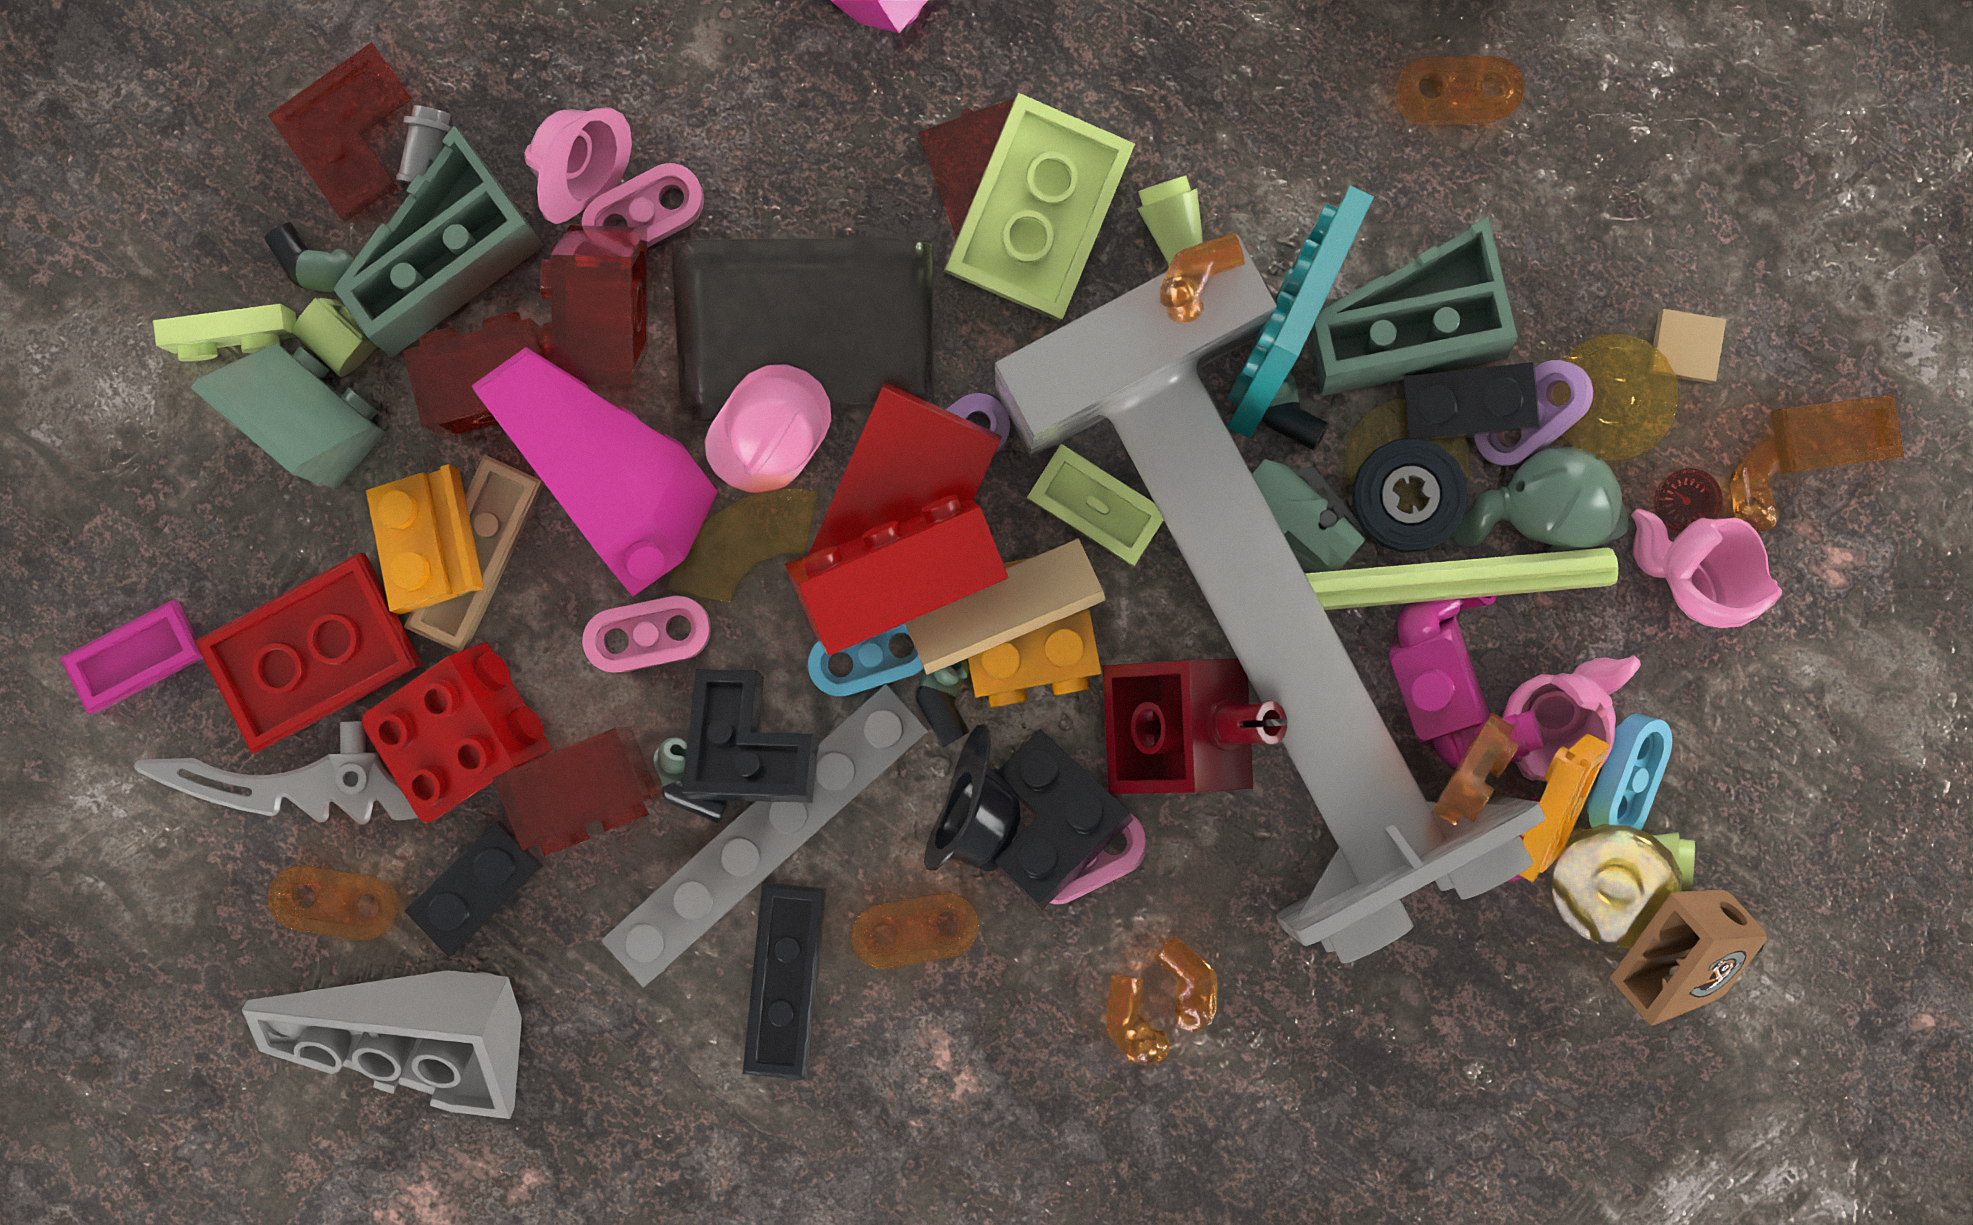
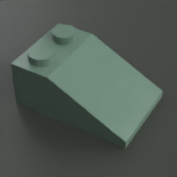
M276 343L199 377L190 387L292 475L334 489H338L386 433L385 430L372 420L379 412L378 409L351 387H348L343 394L337 391L324 380L330 369L301 345L293 353Z

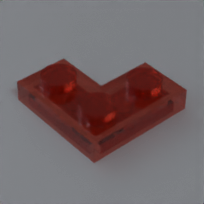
M372 42L268 114V117L313 181L344 222H347L397 187L362 137V134L413 98Z

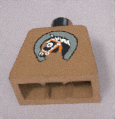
M1725 890L1674 892L1669 895L1610 979L1651 1026L1724 996L1754 956H1757L1763 950L1764 944L1767 941L1766 931L1735 897ZM1676 970L1674 974L1670 975V971Z

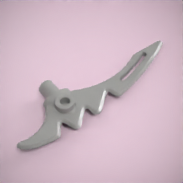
M362 721L340 722V754H328L312 764L284 773L271 775L238 774L218 769L195 758L137 760L134 765L135 770L186 794L219 805L267 816L277 815L280 810L281 799L286 797L319 823L325 822L328 819L330 802H334L352 819L362 825L369 822L374 801H379L394 820L418 818L395 779L383 767L378 753H366V733ZM180 769H185L205 778L246 787L252 790V794L247 796L206 786L182 777L179 771Z

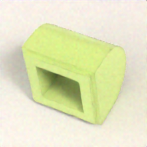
M314 298L299 316L292 329V333L340 377L347 376L357 369L378 347L368 339L346 306L335 299Z

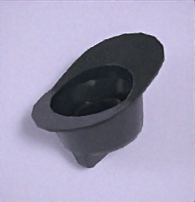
M985 724L977 725L962 748L945 805L931 831L925 849L924 864L929 871L937 870L947 860L973 866L984 871H994L998 868L994 860L1011 844L1017 833L1021 819L1019 800L1014 792V788L988 767L991 739L990 730Z

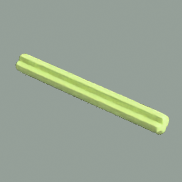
M1598 548L1305 573L1323 609L1334 610L1612 586L1617 583L1619 568L1613 549Z

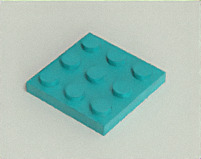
M1350 185L1338 208L1325 203L1311 233L1308 234L1276 295V309L1259 331L1251 347L1252 351L1226 399L1237 405L1227 426L1228 428L1251 438L1297 360L1374 196Z

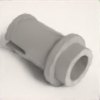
M413 105L411 116H404L403 123L408 125L409 128L399 173L396 175L397 181L402 183L408 182L410 185L417 174L423 177L444 147L442 140L452 128L449 126L451 114L429 107Z

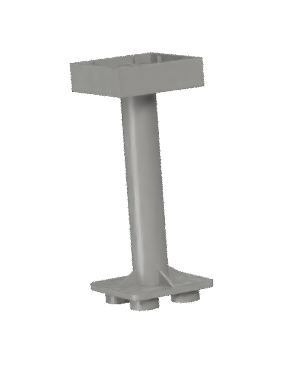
M1237 234L995 362V393L1001 404L1005 407L1009 419L1030 459L1107 418L1114 425L1260 701L1277 702L1283 707L1287 719H1271L1274 726L1287 725V731L1282 742L1339 847L1312 893L1284 908L1276 914V917L1282 929L1302 945L1308 946L1321 941L1326 952L1335 951L1341 963H1348L1383 948L1414 927L1400 899L1435 881L1440 891L1455 888L1460 899L1464 900L1493 889L1525 871L1533 864V860L1519 835L1543 822L1546 816L1538 802L1506 796H1497L1481 804L1426 801L1203 385L1198 370L1252 342L1277 307L1240 236Z

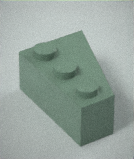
M454 125L442 140L445 147L423 177L417 174L406 189L409 196L386 226L382 223L333 288L368 339L391 358L545 246L477 151Z
M1488 216L1472 224L1468 231L1439 247L1435 245L1419 254L1416 260L1386 277L1382 275L1320 310L1307 338L1321 397L1404 380L1403 376L1445 372L1508 359L1518 335Z

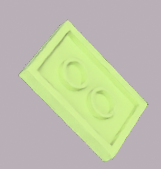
M1018 93L943 272L1054 320H1063L1135 143Z

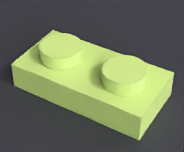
M273 304L153 320L156 346L171 353H178L179 361H202L218 357L217 348L241 345L243 353H255L275 343L280 345V339L296 338L292 333V329L297 320L296 312L282 304Z
M1060 444L1027 496V500L1133 567L1164 521L1154 502Z

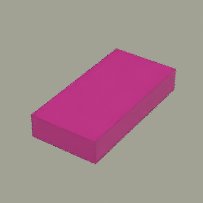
M171 600L60 657V660L87 714H96L203 659L195 643L198 637L179 600Z

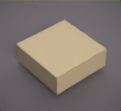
M1669 309L1660 310L1658 312L1649 374L1707 384L1716 382L1726 319Z

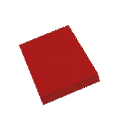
M885 382L808 556L825 548L838 546L860 538L866 531L890 521L901 523L923 515L922 509L925 506L944 497L958 495L960 501L967 498L973 501L1002 436Z
M358 553L195 640L251 754L260 753L423 666L397 614L389 611L386 592L366 553Z

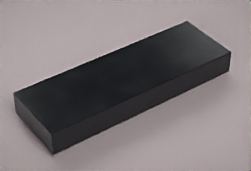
M762 882L742 1074L805 1081L807 1079L827 888Z

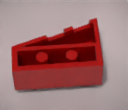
M958 495L944 497L925 506L922 509L923 515L901 523L898 521L883 523L866 531L860 538L838 546L825 548L809 556L784 564L811 630L828 656L1008 579V574L981 507L970 498L960 501Z

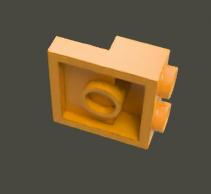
M1030 558L1006 562L1003 564L1006 569ZM1088 608L968 658L975 698L988 696L990 708L1028 701L1026 688L1051 684L1053 696L1091 689L1089 676L1102 674Z

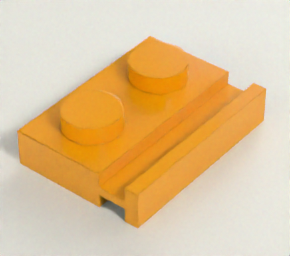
M447 464L441 466L440 470L432 473H418L366 490L389 611L402 615L458 598V594L484 590L459 468Z
M1587 733L1570 749L1561 746L1556 752L1544 777V781L1548 782L1540 802L1537 801L1546 819L1521 834L1524 837L1523 843L1533 860V864L1518 875L1534 882L1539 872L1543 873L1562 854L1611 746L1610 744Z

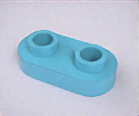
M905 623L837 652L847 653L853 660V669L845 677H837L832 674L829 662L835 654L828 656L819 641L813 646L808 658V671L813 683L821 691L829 695L842 697L913 676L924 668L915 646L913 652L906 658H897L890 651V641L895 635H909Z
M1635 713L1628 716L1615 728L1613 748L1587 800L1589 822L1597 834L1625 842L1634 838L1642 829L1672 749L1671 730L1663 720Z

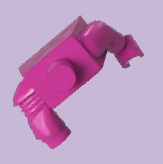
M1497 596L1408 604L1399 612L1396 619L1398 634H1395L1389 653L1391 665L1419 743L1435 749L1437 755L1447 766L1462 773L1464 772V765L1477 764L1478 762L1484 763L1485 761L1492 763L1521 762L1522 757L1530 755V752L1544 748L1532 711L1492 721L1456 618L1459 611L1493 604Z

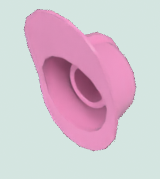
M611 107L596 108L590 111L560 110L548 116L538 127L531 144L527 146L524 152V159L526 164L531 167V171L538 181V204L546 220L554 224L568 221L585 210L596 197L615 188L620 183L629 164L632 147L630 126L622 113Z
M788 364L766 365L748 373L735 387L711 423L704 441L706 459L714 473L728 485L750 493H769L786 487L801 473L824 440L829 428L831 405L822 384L807 371Z

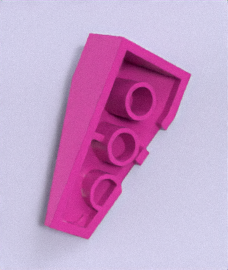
M527 347L472 385L475 393L632 597L686 559L718 491L681 442L668 434L663 436L642 423L634 413L621 405L619 408L589 390L585 383Z

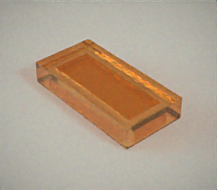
M1894 394L1771 411L1780 474L1904 457Z

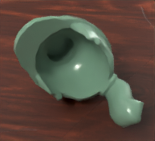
M1553 446L1535 453L1526 459L1513 474L1507 487L1501 486L1499 490H1488L1479 494L1470 510L1464 514L1460 526L1452 533L1449 539L1461 548H1474L1485 541L1496 523L1503 519L1505 522L1510 521L1528 540L1552 544L1548 550L1549 553L1574 551L1596 547L1603 543H1613L1625 535L1629 525L1628 514L1622 502L1621 487L1617 478L1602 458H1597L1596 454L1576 447Z

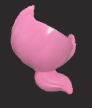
M1636 509L1631 514L1637 527L1632 543V555L1636 564L1648 575L1666 578L1677 605L1689 618L1706 626L1719 628L1739 627L1758 618L1781 597L1782 590L1769 573L1768 556L1765 546L1757 531L1742 519L1700 518L1690 523L1678 534L1673 542L1668 538L1667 529L1663 521L1654 513L1643 509Z
M1632 655L1629 658L1620 660L1595 658L1577 666L1573 674H1540L1522 683L1511 694L1502 718L1532 711L1544 748L1532 751L1530 755L1522 757L1521 762H1515L1523 777L1532 781H1544L1547 769L1559 748L1564 746L1570 749L1587 733L1611 745L1602 763L1603 766L1613 748L1615 740L1616 715L1612 706V699L1609 695L1620 689L1639 669L1641 664L1636 656Z

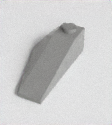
M447 970L247 1000L242 1009L260 1052L329 1074L339 1072L342 1066L356 1070L374 1079L373 1088L392 1094L398 1084L432 1095L430 1106L449 1112L510 1119L514 1111L522 1018L507 976H497L487 972L468 973Z

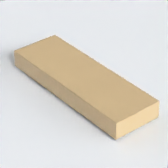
M484 454L465 494L484 590L477 592L468 591L458 594V598L412 611L404 628L456 652L468 649L545 484L542 480Z
M1079 538L1006 568L1009 577L1006 580L906 622V628L926 675L1105 601L1103 589Z

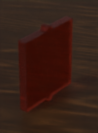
M1015 98L974 113L971 109H964L961 112L960 118L918 132L955 237L959 235Z

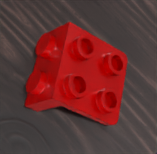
M487 641L447 656L363 715L362 725L415 814L423 822L428 823L440 818L502 776L536 761L552 750L544 736L540 719L525 705L510 680V672L506 663L493 652Z

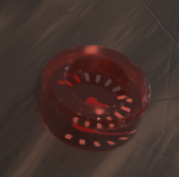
M1695 468L1682 469L1666 476L1658 485L1654 497V506L1658 517L1663 521L1664 525L1677 532H1682L1690 523L1700 518L1717 519L1723 504L1722 491L1717 481L1707 472Z

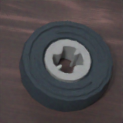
M1420 438L1395 439L1375 449L1359 467L1352 486L1353 512L1364 532L1380 546L1400 553L1424 552L1445 542L1460 526L1468 505L1467 480L1457 460L1440 445ZM1409 478H1413L1423 484L1419 494L1427 502L1420 512H1418L1416 506L1410 508V514L1397 508L1400 497L1392 490L1397 481L1401 480L1403 485L1406 486L1409 483Z

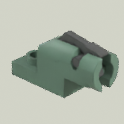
M1264 459L1251 473L1300 566L1311 573L1338 571L1366 540L1367 537L1363 534L1364 530L1359 521L1340 500L1316 468L1306 467L1293 471L1284 464Z

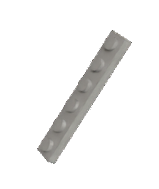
M885 684L818 744L812 803L755 801L601 941L644 988L929 730L894 691Z

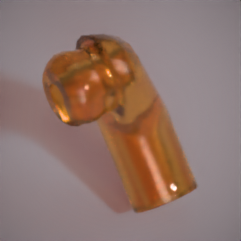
M1232 232L1185 248L1174 256L1159 287L1160 303L1166 306L1167 315L1172 321L1188 323L1196 320L1204 310L1200 297L1205 290L1209 277L1245 265L1244 255L1236 234Z
M1767 435L1733 471L1729 480L1733 513L1736 518L1749 523L1757 533L1770 530L1778 521L1779 511L1774 505L1770 478L1791 457V453L1786 446L1771 435Z
M1173 935L1156 953L1154 959L1178 979L1176 1009L1174 1012L1176 1023L1187 1032H1199L1211 1024L1216 1016L1218 977L1214 969L1176 935Z
M1112 974L1106 1016V1031L1129 1061L1140 1066L1162 1062L1169 1053L1170 1042L1164 1031L1153 1029L1139 1014L1143 978Z

